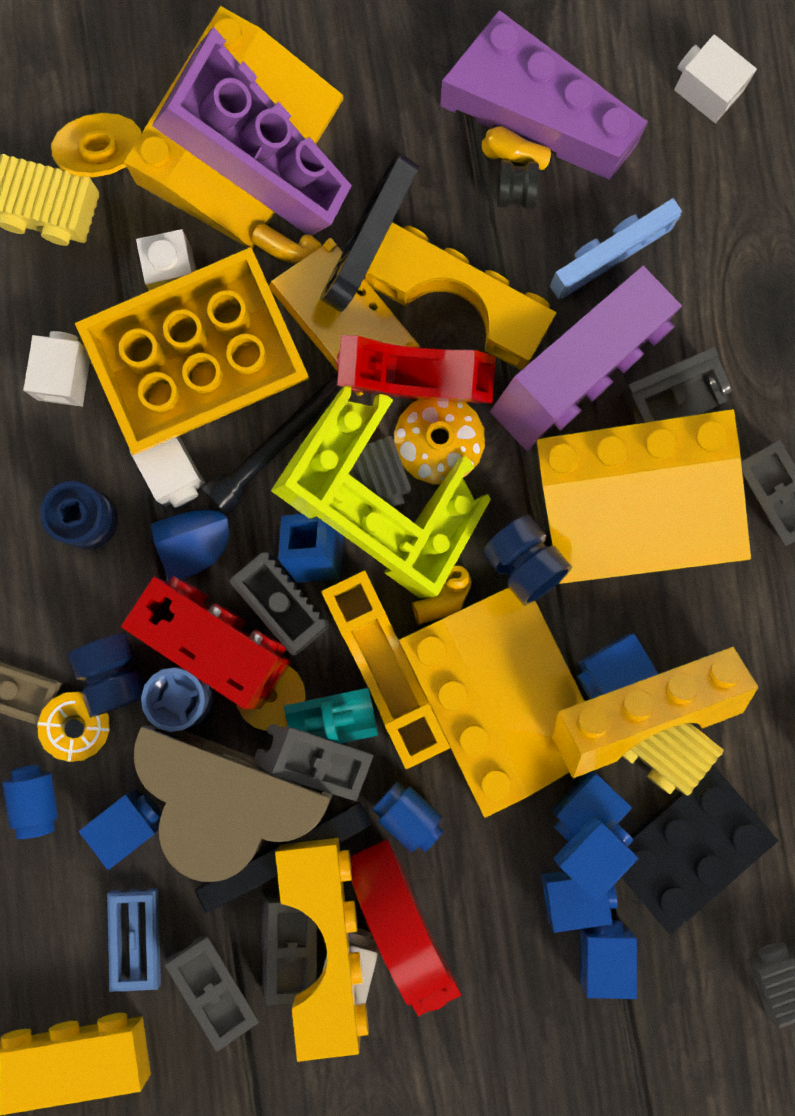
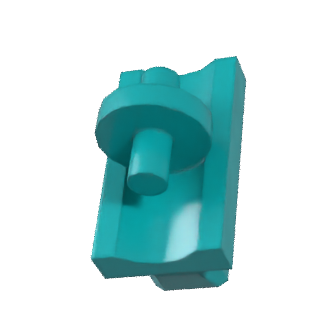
M369 688L284 705L288 726L330 741L345 743L378 736Z

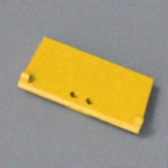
M329 238L322 247L276 277L269 284L272 293L336 370L341 335H359L393 345L420 347L365 279H363L358 291L362 292V295L356 292L352 301L341 313L320 300L324 287L342 254L341 249L332 238ZM355 392L357 396H361L364 394L361 392Z

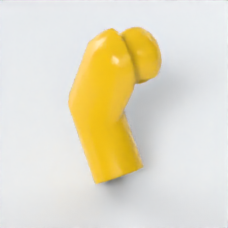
M503 126L488 130L486 137L482 141V151L491 159L502 158L522 165L528 162H538L539 170H544L551 158L549 147L527 141Z
M266 224L258 225L252 234V242L257 247L279 260L294 265L322 247L321 243L311 235H303L297 244Z
M458 565L453 567L438 596L412 602L414 616L418 625L448 617L462 609L471 588V578L464 567Z

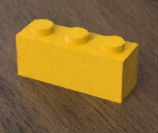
M115 1013L101 1017L97 1020V1024L79 1027L78 1021H67L50 1027L49 1032L31 1035V1029H19L2 1035L0 1041V1115L141 1092L151 1075L143 1016L127 1019L126 1013Z

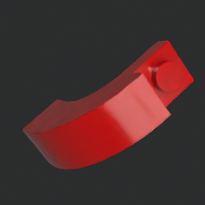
M341 335L340 351L336 360L338 372L337 386L352 388L351 391L375 395L383 394L392 397L492 403L496 356L477 350L415 348L388 344L359 335Z
M386 839L351 856V882L382 958L407 1006L412 1005L416 1014L420 1016L429 1011L438 1010L445 1006L447 1002L462 996L452 972L430 933L405 870L389 840Z

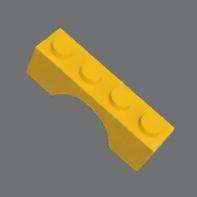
M392 222L365 275V280L374 290L403 306H407L416 298L432 292H448L463 297L477 309L483 320L486 332L485 351L517 369L523 370L531 362L557 313L549 309L550 304L537 294L527 292L524 295L509 287V281L497 272L486 270L484 273L469 265V260L462 253L452 248L442 250L428 242V237L420 230L412 226L402 228Z
M364 570L321 591L340 633L371 692L405 769L449 749L450 746L366 571Z
M734 647L559 711L552 738L572 778H576L617 762L631 748L668 728L686 723H696L703 729L742 714L757 691L758 685Z
M339 838L281 844L275 851L280 902L308 915L320 929L327 948V964L322 974L310 987L296 994L292 1006L297 1062L358 1055L360 1036L369 1035L366 1003L357 1004L355 984L363 983L360 952L351 953L349 933L357 932L355 902H345L343 882L352 881L349 850L340 851Z

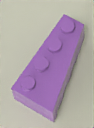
M500 10L442 80L440 107L454 113L456 110L471 115L476 118L475 122L491 129L493 126L506 127L527 141L549 147L551 151L556 152V157L608 180L612 178L635 149L648 121Z
M213 27L196 47L152 126L299 230L312 236L332 224L352 185L310 137L305 139L289 121L291 115L279 101L274 104L255 82L258 77L244 61L239 64L223 45L226 40Z
M642 266L512 379L490 413L528 452L537 443V439L543 438L555 426L562 430L581 412L578 405L586 397L593 402L613 383L609 378L612 373L617 369L623 374L644 355L640 348L647 341L653 346L659 343L675 327L669 320L682 305Z

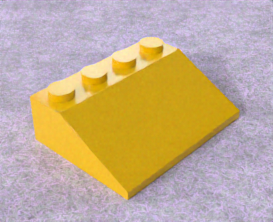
M220 6L124 163L138 186L247 248L251 247L253 250L255 244L252 242V234L255 228L260 224L268 225L275 212L152 126L193 52L214 27L226 40L223 45L239 64L243 61L258 77L255 82L274 104L278 101L291 115L289 121L305 139L310 137L315 144L319 141L344 98L338 90L261 28Z
M251 247L75 323L132 455L139 454L309 379Z
M734 409L537 439L552 545L557 547L572 566L571 571L559 584L751 560L741 455Z
M507 588L399 640L484 818L529 797L569 773L552 738V733L559 711L585 701L536 601L523 605L511 589Z

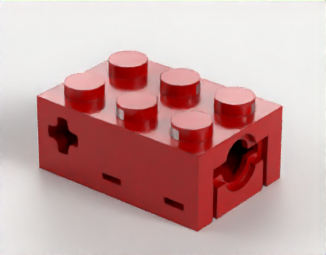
M154 576L121 625V628L243 709H262L278 682L293 662L282 655L286 650L282 643L256 629L250 634L243 629L248 621L226 607H221L215 602L211 607L207 606L204 603L209 596L190 583L183 582L175 576L169 582Z

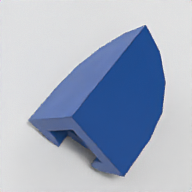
M210 509L194 510L150 524L154 544L169 581L173 576L183 579L212 566L225 551L229 538L227 517L222 512Z

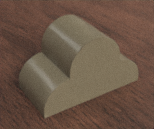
M149 724L140 728L135 742L134 764L140 781L152 795L166 802L159 822V840L162 851L169 863L179 873L196 881L217 882L236 875L248 865L265 840L285 842L307 834L322 819L333 794L272 776L253 762L254 756L185 730L169 732Z

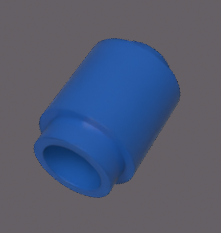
M39 764L12 769V778L4 780L2 785L9 828L15 829L16 839L35 838L54 832V820L58 818L52 773L41 772Z
M398 781L372 808V811L380 817L377 822L410 853L414 852L418 847L426 852L444 832L438 826L443 816L412 787L408 786L405 788Z

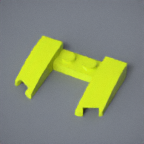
M344 387L307 435L271 491L309 519L317 516L387 567L384 572L386 575L418 598L436 597L491 499L487 494L474 500L463 479V476L474 469V466L465 456L457 460L415 523L349 475V472L393 399L388 395L378 394L374 397L372 406L350 402L348 399L351 396L352 388Z

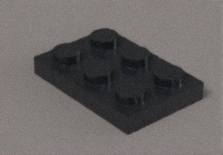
M711 766V769L706 772L704 778L694 787L691 794L687 796L679 792L630 835L634 840L628 848L639 859L621 878L664 929L672 935L779 840L719 770Z

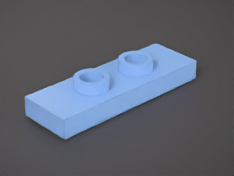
M674 198L640 219L636 214L628 217L614 228L613 233L615 235L602 243L598 239H594L581 247L575 253L576 259L555 272L550 288L558 299L567 297L670 232L680 218L682 210Z

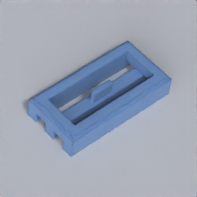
M151 888L146 891H140V889H130L129 891L122 892L121 890H111L107 893L109 992L158 990L161 986L159 888ZM140 902H145L147 978L143 979L141 969ZM121 903H128L130 979H123Z

